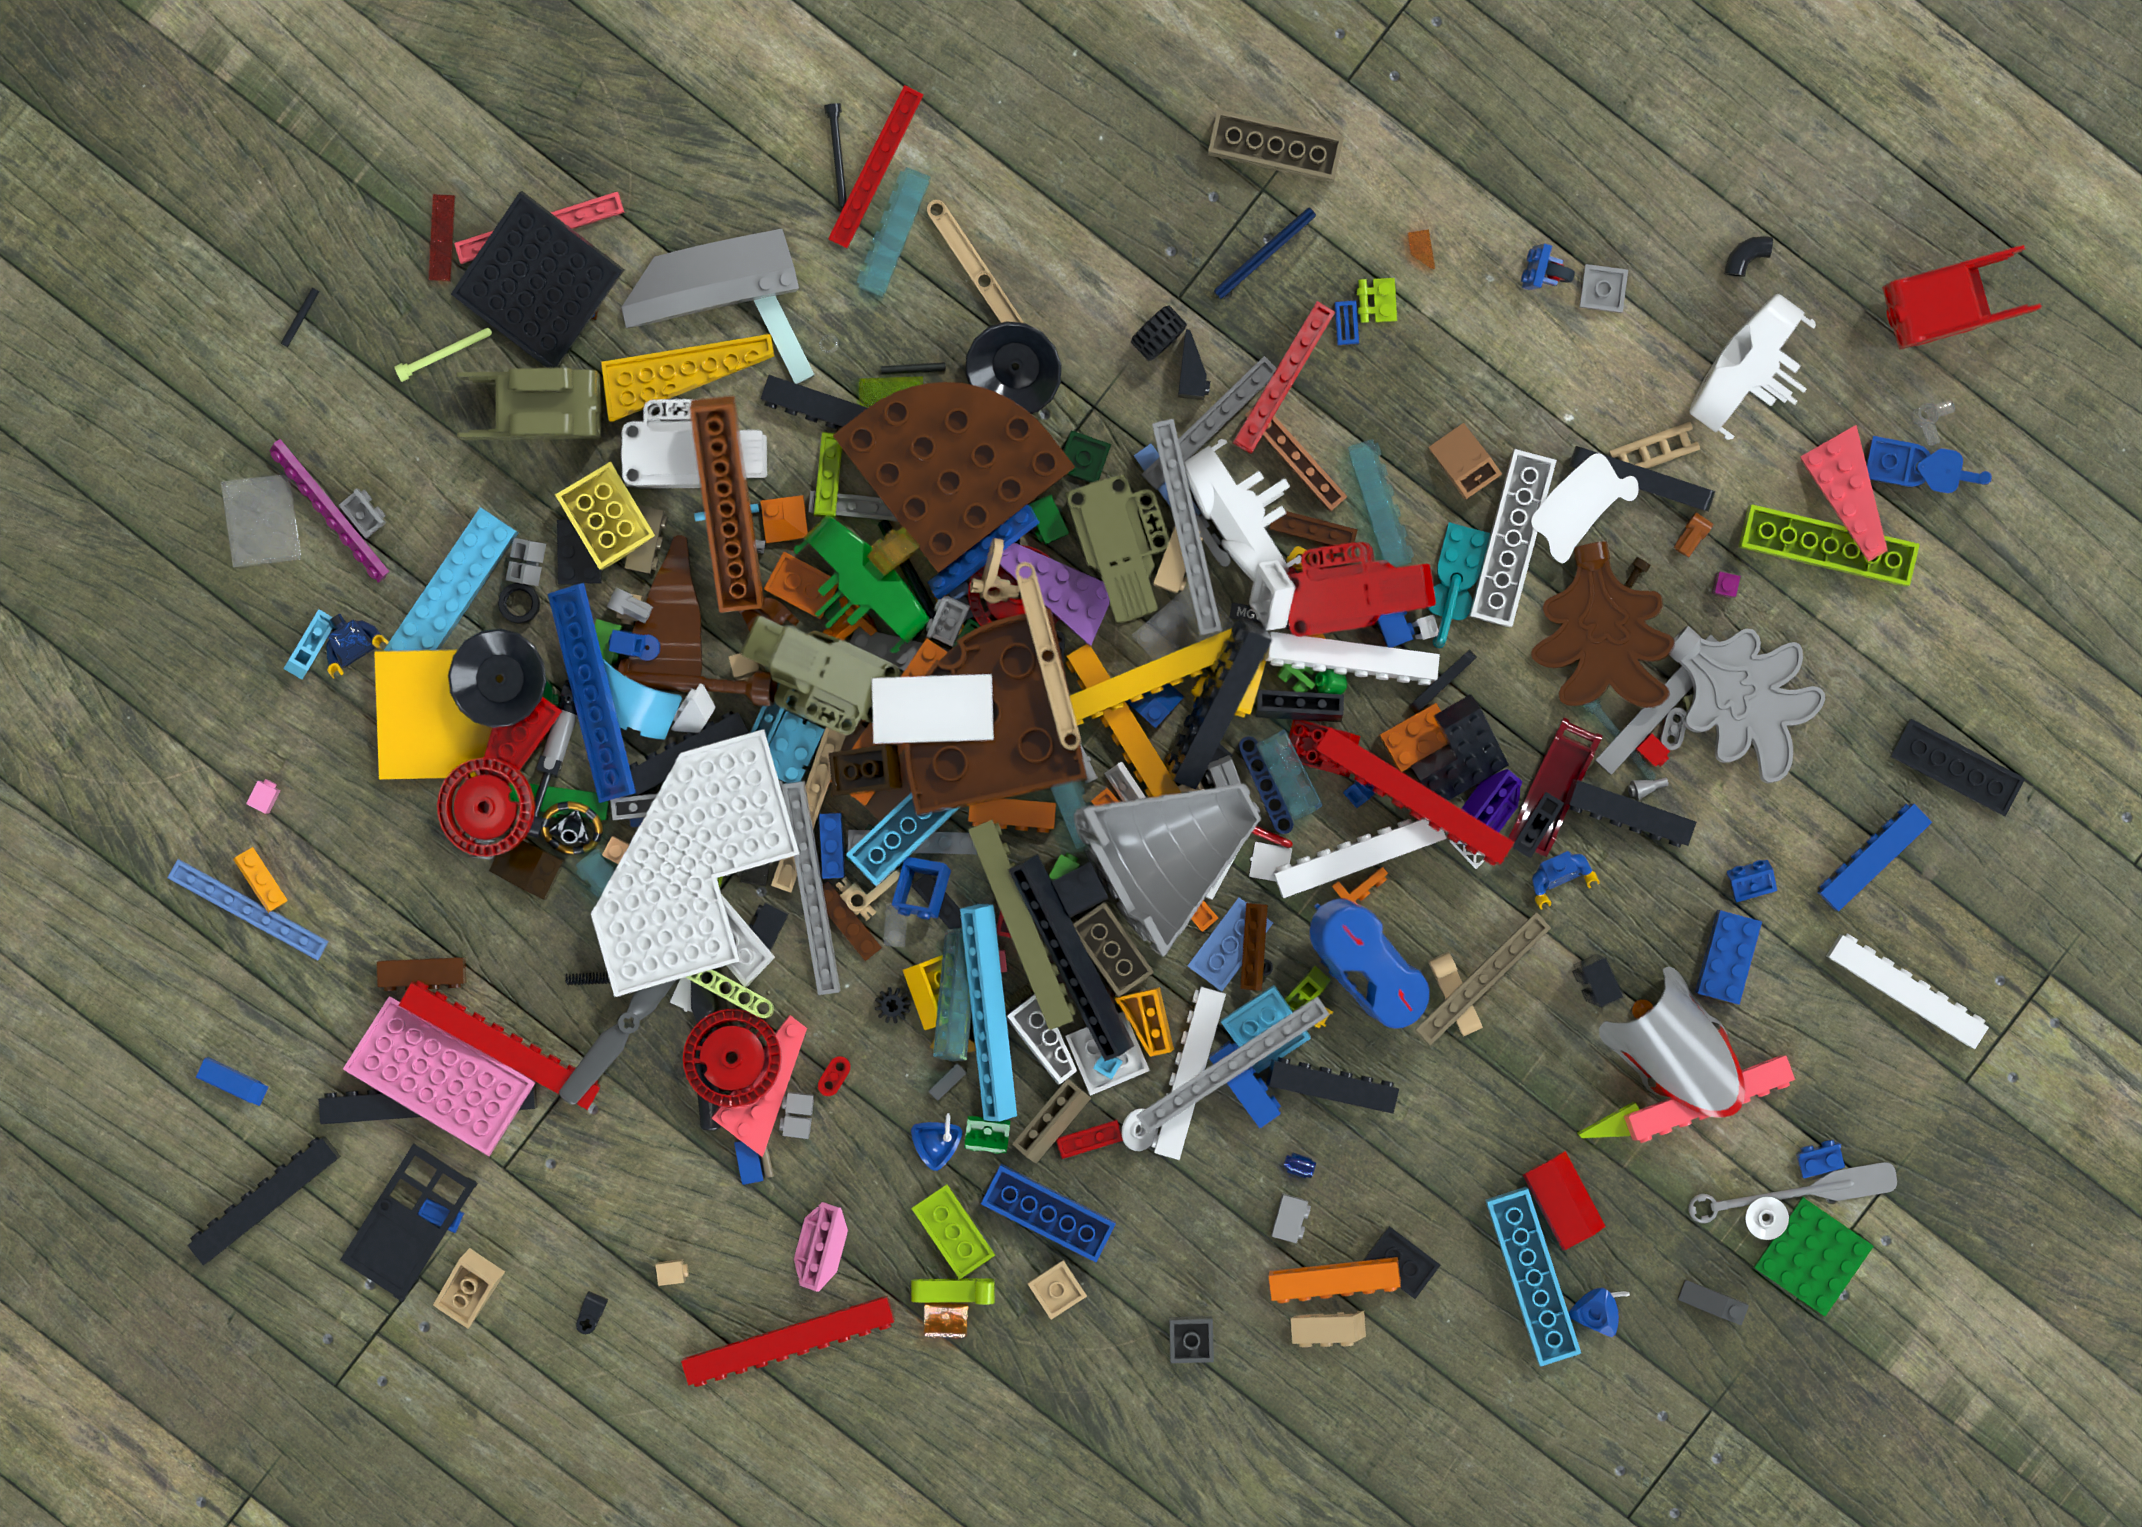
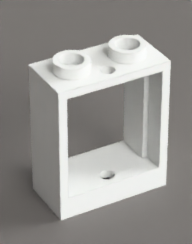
M1278 560L1258 563L1249 600L1250 606L1266 630L1286 628L1295 586Z

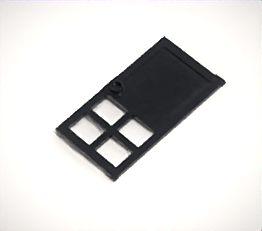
M413 1143L340 1260L393 1294L399 1301L404 1302L408 1292L478 1183L469 1177H465ZM415 1155L437 1169L427 1187L405 1173ZM442 1174L447 1175L465 1187L455 1205L433 1191ZM400 1179L422 1192L412 1210L390 1196ZM428 1197L450 1210L440 1228L418 1214Z

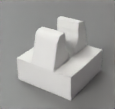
M1434 615L1419 618L1412 623L1413 627H1420L1421 633L1415 635L1416 639L1424 640L1435 637L1438 634Z

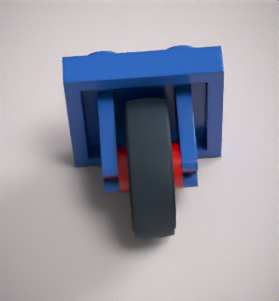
M1545 243L1536 245L1527 254V261L1529 263L1527 270L1525 269L1522 273V288L1533 290L1541 288L1542 283L1551 286H1557L1558 282L1571 283L1575 271L1563 265L1564 260L1550 256L1551 245Z

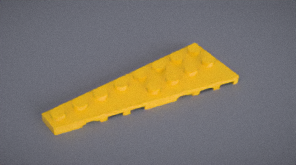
M771 334L601 362L609 421L612 422L643 410L645 404L650 400H668L774 357Z

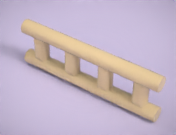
M1689 421L1610 450L1609 453L1611 457H1618L1619 460L1629 463L1626 454L1639 450L1643 462L1635 465L1649 469L1698 451L1700 446L1698 442L1692 444L1690 442L1687 431L1692 430L1693 427ZM1679 435L1683 447L1671 451L1667 439ZM1659 442L1663 454L1650 458L1646 446Z

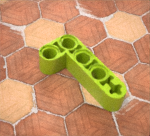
M995 1279L911 1280V1302H975V1304H994Z

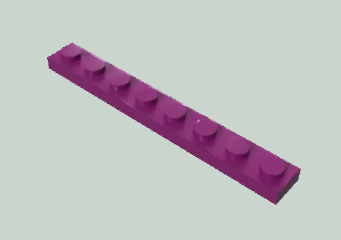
M281 439L273 443L270 452L274 461L282 465L288 478L296 482L299 491L310 499L313 508L318 513H321L327 525L338 533L340 541L352 550L354 558L358 562H362L366 567L368 575L372 579H376L378 583L385 579L389 570Z

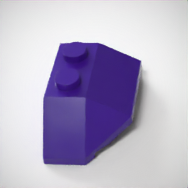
M1508 769L1498 772L1481 781L1461 809L1499 833L1518 808L1522 781Z

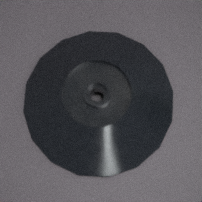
M1006 321L989 326L974 338L966 354L965 375L970 385L980 386L1011 399L1030 414L1039 412L1050 403L1061 384L1062 364L1056 347L1042 331L1026 323ZM1013 363H1018L1020 368H1014Z
M501 628L481 631L465 640L453 655L448 672L450 695L459 711L474 723L492 728L512 726L530 716L540 703L546 685L544 662L535 645L521 634ZM498 675L503 676L501 683L497 682Z

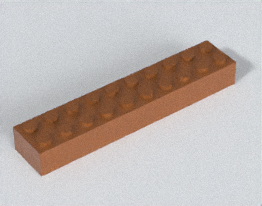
M735 395L691 400L689 410L719 613L759 609L763 607L764 597Z

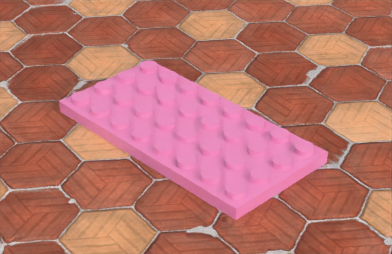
M389 996L343 1070L483 1154L490 1156L532 1090L535 1082L398 1006L400 1002Z

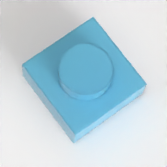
M1101 1055L1093 1069L1112 1080L1123 1061L1117 1057L1104 1061Z

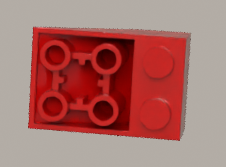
M1293 720L1283 760L1350 777V772L1344 774L1336 769L1337 764L1329 761L1326 763L1317 757L1319 753L1316 752V748L1329 727L1303 720ZM1332 728L1357 745L1359 744L1361 736Z

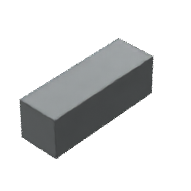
M957 1063L928 1092L938 1101L967 1072Z

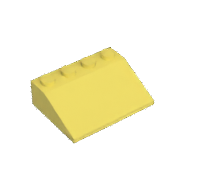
M611 462L555 495L600 570H604L655 537V534Z

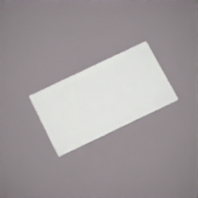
M991 674L872 679L874 743L993 739Z

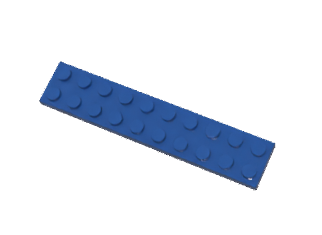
M584 583L548 593L599 803L635 794L636 791Z

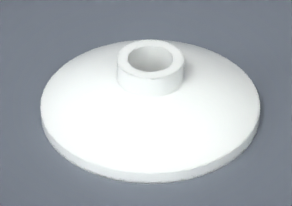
M1143 1108L1132 1111L1126 1117L1122 1126V1139L1125 1145L1134 1151H1143L1152 1145L1154 1135L1158 1134V1128L1148 1134L1136 1115L1145 1110Z
M1761 1197L1750 1204L1745 1220L1749 1231L1754 1236L1763 1240H1771L1779 1237L1786 1230L1789 1215L1784 1204L1778 1199ZM1766 1213L1769 1214V1219L1763 1221L1762 1216Z

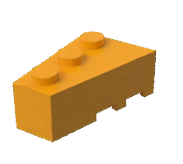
M1160 987L1115 998L1150 1057L1174 1050Z

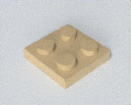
M1064 1259L1028 1282L1030 1289L1051 1320L1087 1297Z

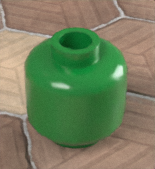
M1333 669L1319 672L1315 677L1316 689L1319 693L1342 694L1347 688L1348 683L1345 674L1334 673Z

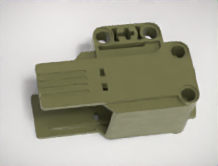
M526 368L509 369L508 372H456V377L461 380H473V383H495L496 429L469 430V433H457V438L461 440L601 439L603 401L600 391V374L596 370Z
M1125 474L1099 480L1066 492L1068 506L1087 566L1100 573L1107 590L1115 622L1122 624L1155 613L1157 611V604L1148 579L1154 568L1152 556L1165 552L1169 544V538L1154 493L1149 490H1142L1132 494ZM1148 497L1152 503L1149 506H1143L1140 503V499ZM1149 518H1152L1153 521L1157 520L1155 524V533H1153L1152 525L1147 524L1149 522ZM1161 538L1165 545L1158 548L1154 546L1153 540Z
M762 616L756 617L748 639H746V643L741 651L742 656L769 667L772 679L780 683L775 694L776 705L845 735L854 732L860 719L873 723L872 679L899 677V668L895 664L843 640L816 630L805 634L792 627L781 626Z

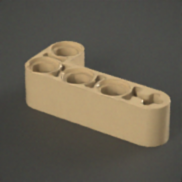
M1449 952L1428 961L1445 999L1462 984L1457 967ZM1473 1005L1456 1020L1463 1037L1483 1028Z

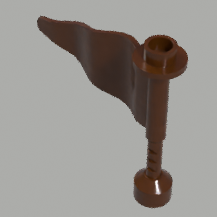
M682 535L673 537L668 554L653 581L646 601L647 604L653 607L646 623L638 620L632 632L656 637L660 643V653L655 659L649 661L642 660L638 656L623 658L619 666L612 667L627 678L654 690L690 692L691 689L696 690L701 683L709 692L746 694L754 705L774 706L778 683L772 679L771 673L768 671H756L747 681L709 679L702 676L701 612L691 576L688 541Z

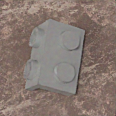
M356 488L353 494L339 504V507L367 539L387 523L383 519L386 515L378 506L374 508L370 503L372 498L365 490L361 491Z
M949 596L943 597L942 600L939 599L934 609L937 613L934 619H930L926 627L928 631L926 637L930 639L935 638L953 646L971 606Z

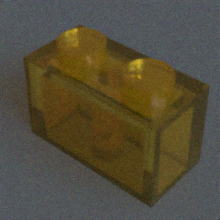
M904 527L897 532L893 529L884 537V541L879 539L871 546L873 550L867 557L884 576L909 559L920 547Z

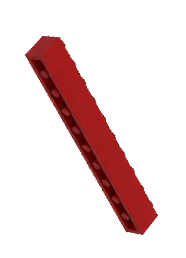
M1330 727L1316 748V752L1319 753L1317 755L1318 758L1326 763L1329 761L1337 764L1335 768L1342 773L1347 774L1350 772L1355 776L1354 780L1365 786L1367 783L1374 787L1372 790L1374 793L1381 797L1385 795L1390 797L1392 804L1400 809L1403 806L1410 810L1409 814L1414 818L1427 820L1430 828L1437 832L1440 829L1447 833L1446 837L1454 843L1462 842L1466 845L1465 849L1474 855L1477 852L1483 855V860L1493 867L1495 864L1501 865L1514 844L1510 839Z
M419 980L416 983L414 981L411 982L398 1005L559 1094V1090L576 1069L571 1064L568 1066L561 1064V1059L553 1054H549V1056L541 1052L542 1048L533 1043L530 1046L522 1042L523 1038L515 1033L507 1034L504 1032L505 1028L495 1022L492 1025L484 1021L486 1018L477 1012L471 1014L466 1011L467 1007L457 1001L454 1004L447 1000L448 996L439 991L433 993L428 990L429 986ZM598 1079L576 1103L577 1105L586 1110L589 1109L601 1085L597 1084Z
M887 1295L683 1358L681 1363L688 1386L694 1384L695 1387L707 1384L706 1380L715 1378V1381L725 1379L727 1374L735 1372L737 1375L747 1372V1368L754 1365L756 1368L769 1365L768 1361L773 1359L780 1362L789 1359L788 1355L797 1353V1356L810 1352L809 1348L817 1346L818 1349L830 1346L829 1342L838 1340V1343L851 1339V1335L858 1334L861 1337L870 1334L871 1329L879 1327V1330L892 1327L891 1323L895 1322V1318Z

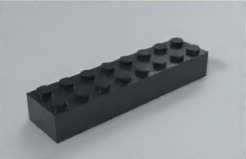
M1240 616L1239 620L1233 624L1232 634L1229 640L1224 642L1220 658L1216 659L1213 664V672L1204 681L1203 691L1195 699L1194 709L1191 715L1186 717L1184 729L1181 734L1177 735L1174 743L1175 746L1165 759V765L1172 780L1195 790L1272 642L1271 636L1261 623L1244 616Z

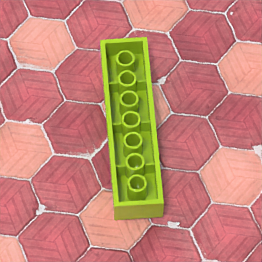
M1751 504L1747 507L1738 548L1907 587L1911 584L1920 544L1884 536L1887 551L1868 562L1845 526Z

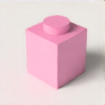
M267 779L264 782L257 781L246 804L268 814L281 790L276 788L277 784Z

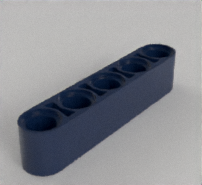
M1250 736L1242 738L1238 745L1239 751L1273 827L1278 833L1287 834L1293 829V820L1261 748L1255 738ZM1245 740L1253 741V751L1246 752L1243 750L1242 744ZM1256 759L1261 760L1263 763V768L1259 772H1255L1251 768V763ZM1263 779L1271 781L1272 788L1269 791L1265 792L1260 788V782ZM1274 798L1278 799L1281 803L1277 811H1272L1269 808V802ZM1282 818H1286L1290 824L1289 828L1285 831L1280 830L1277 825L1278 821Z

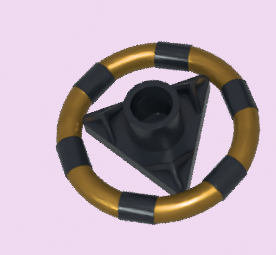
M572 801L559 802L548 808L542 816L544 818L542 835L550 846L560 852L574 855L583 854L594 849L601 841L603 834L602 822L597 813L584 804ZM573 809L549 830L548 826L551 817L556 812ZM581 812L592 820L595 831L591 841ZM551 834L561 836L562 840L566 843L571 844L579 841L586 844L574 847L561 844Z

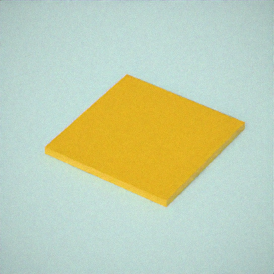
M458 649L375 651L379 779L446 778L460 764L484 757L492 727L474 723L459 711L450 695L448 672L453 655ZM498 675L497 682L501 683L503 676ZM476 772L470 774L471 778L477 776Z

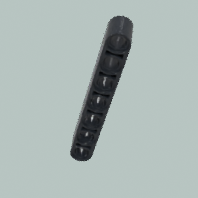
M1575 446L1569 466L1577 468L1590 456L1600 453ZM1604 455L1619 479L1633 476L1637 480L1640 490L1709 512L1716 491Z

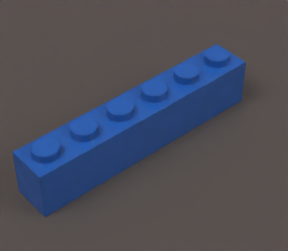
M1904 804L1897 811L1899 815L1894 820L1891 818L1882 825L1883 830L1878 835L1874 833L1867 839V845L1862 850L1858 848L1850 856L1852 860L1848 864H1841L1835 870L1837 874L1831 880L1827 878L1820 884L1819 887L1821 889L1818 893L1835 911H1840L1932 823L1915 804Z

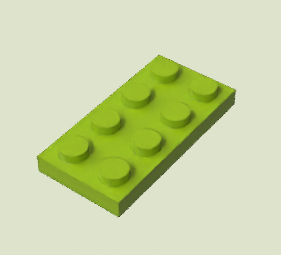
M948 1184L911 1208L959 1279L995 1256V1253Z

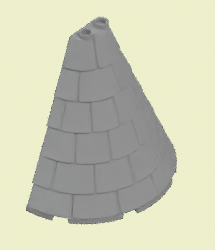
M1244 783L1214 787L1213 789L1187 791L1186 793L1132 799L1131 801L1106 803L1104 805L1083 806L1074 813L1078 837L1085 845H1088L1084 848L1085 854L1106 892L1110 893L1114 899L1119 900L1116 903V907L1143 941L1153 942L1150 945L1151 948L1161 956L1167 954L1177 936L1183 932L1210 889L1214 888L1227 866L1231 864L1244 842L1261 820L1258 814L1260 810L1257 804L1251 801L1249 797L1250 791Z

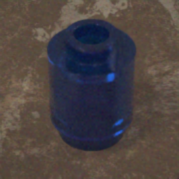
M1292 1152L1291 1156H1286L1283 1167L1286 1168V1173L1306 1179V1177L1312 1178L1316 1162L1312 1161V1158Z

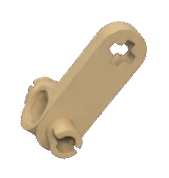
M993 538L982 580L972 579L970 584V592L979 593L980 598H985L989 603L1006 602L1008 598L1017 600L1020 588L1018 585H1010L1009 580H1004L997 576L1003 553V539ZM991 587H997L995 590H989Z
M899 867L869 894L863 891L857 882L852 884L847 877L842 879L845 886L841 881L836 886L842 891L840 897L856 915L860 913L867 921L871 918L867 912L872 916L876 913V910L870 904L899 880L902 869ZM855 894H860L863 897L864 902L861 906L853 905L852 897Z

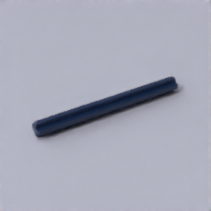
M1310 207L1302 212L1215 288V294L1220 299L1227 295L1316 216L1315 212Z

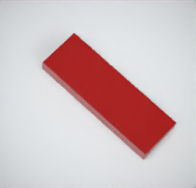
M1117 1120L1064 1135L1056 1140L1062 1159L1123 1141Z

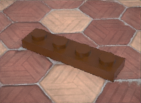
M1285 511L1286 514L1270 523L1269 527L1273 531L1332 546L1354 543L1358 529Z
M829 881L823 885L828 916L865 961L868 960L882 946L857 915L848 907Z
M1246 903L1240 989L1262 991L1268 909L1266 904Z

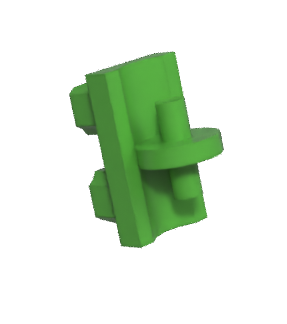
M1283 663V667L1277 675L1285 683L1293 674L1300 680L1293 687L1296 692H1306L1309 688L1312 689L1316 685L1315 682L1303 673L1306 671L1312 676L1315 671L1311 667L1305 666L1304 669L1299 670L1292 668V664Z

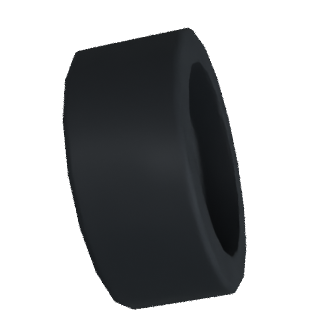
M510 584L499 595V611L510 622L518 624L527 623L534 619L539 612V595L534 588L527 584ZM514 591H524L531 597V609L525 615H513L507 608V598Z

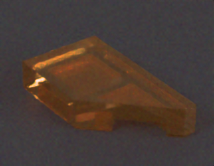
M1429 229L1407 233L1410 254L1431 270L1435 269Z

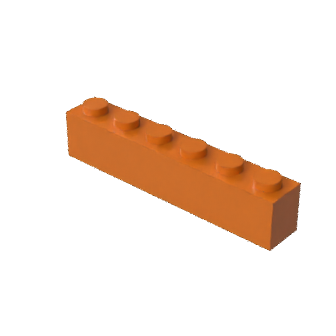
M1398 1257L1269 1271L1272 1301H1277V1303H1287L1290 1299L1296 1298L1299 1301H1307L1314 1296L1326 1299L1333 1297V1294L1351 1296L1354 1295V1292L1361 1291L1363 1294H1371L1379 1289L1391 1292L1401 1286Z

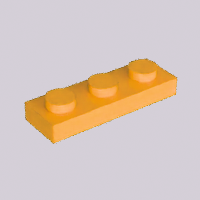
M253 847L233 859L268 913L288 901Z

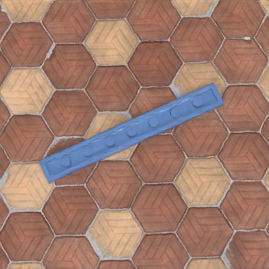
M177 859L167 877L316 960L320 959L329 943L328 940L275 911L268 913L262 904L180 859Z

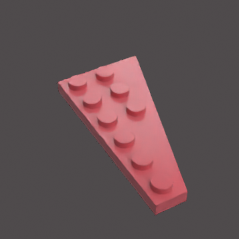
M1857 425L1802 455L1800 458L1869 562L1885 553L1887 546Z

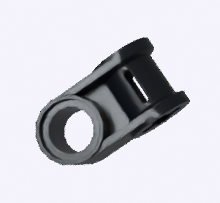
M588 1291L576 1322L577 1330L581 1334H590L595 1330L607 1305V1298ZM589 1319V1324H591L592 1327L584 1329V1324H582L581 1321Z

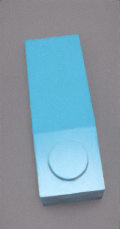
M318 609L283 668L284 670L303 679L333 629V625L330 622V619L333 617Z

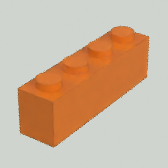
M1003 798L969 806L968 822H973L972 826H978L993 820L994 824L999 823L1001 829H1007V825H1014L1015 830L1028 831V827H1037V832L1049 833L1050 829H1054L1056 803Z

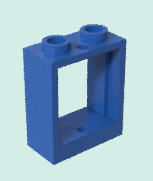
M907 857L904 860L892 901V906L898 911L897 913L904 916L915 914L917 917L929 920L930 917L938 919L951 869L945 863ZM915 872L938 876L929 908L906 904Z

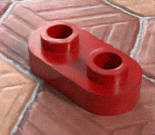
M837 1056L829 1063L818 1082V1090L822 1095L833 1096L838 1092L851 1070L850 1061L846 1057ZM837 1063H842L844 1065V1069L842 1071L837 1070ZM827 1081H831L833 1083V1087L831 1089H827L825 1087V1083Z

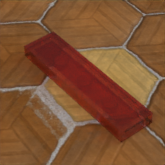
M433 194L429 281L451 282L455 195Z

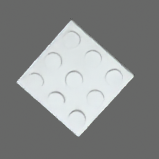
M1124 1012L1118 1014L1134 1046L1117 1057L1123 1062L1112 1080L1093 1069L1101 1053L1088 1027L1066 1035L1090 1096L1150 1071L1131 1024Z

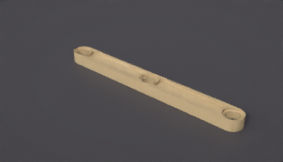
M940 200L931 201L927 206L929 217L1000 323L1006 321L1024 323L946 205ZM934 204H939L943 208V212L939 216L933 215L930 211ZM982 275H987L991 279L990 285L982 287L979 285L978 279Z
M1022 562L1016 568V577L1059 737L1066 749L1074 750L1080 745V734L1036 571L1030 563ZM1026 566L1032 570L1031 576L1029 578H1022L1019 575L1020 569ZM1046 650H1051L1054 653V659L1050 662L1042 659V653ZM1067 734H1074L1077 737V742L1074 745L1069 746L1065 744L1064 739Z

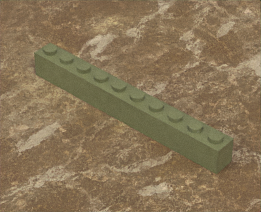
M993 820L968 829L1049 1031L1074 1021L1072 1016L1076 1015L1072 1003L1067 1004L1064 996L1068 994L1064 984H1059L1056 976L1060 975L1055 963H1050L1048 956L1051 954L1046 944L1042 943L1041 934L1008 871L1015 863L1010 864L1008 855L1011 853L1006 842L1003 844L999 836L1003 833L999 823L994 824Z

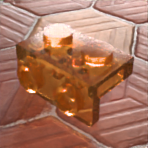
M925 1303L924 1336L932 1338L952 1337L955 1339L967 1337L968 1304Z

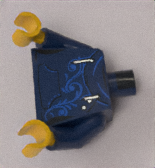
M341 614L334 616L330 619V622L336 631L328 635L329 640L326 643L329 665L328 673L333 679L335 678L334 673L336 671L343 675L344 672L341 667L346 668L375 648L382 650L380 648L381 642L384 641L388 644V640L372 624L354 619L346 623Z

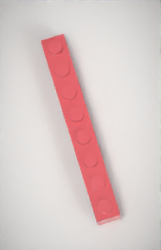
M1779 1055L1742 1070L1745 1082L1743 1104L1751 1101L1750 1097L1758 1095V1097L1770 1094V1089L1775 1087L1779 1090L1790 1086L1789 1082L1795 1080L1786 1055ZM1671 1098L1624 1115L1632 1140H1639L1640 1143L1653 1139L1651 1135L1672 1132L1671 1128L1677 1125L1680 1128L1692 1124L1691 1120L1699 1117V1120L1710 1117L1695 1112Z

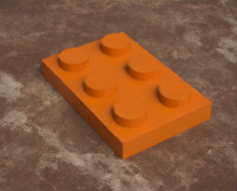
M783 552L764 590L817 617L815 613L834 596L839 587V582L823 597L817 590L831 576ZM825 611L817 618L821 620Z

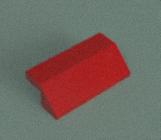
M1566 1151L1559 1153L1549 1161L1539 1164L1523 1174L1563 1251L1592 1237L1606 1227Z

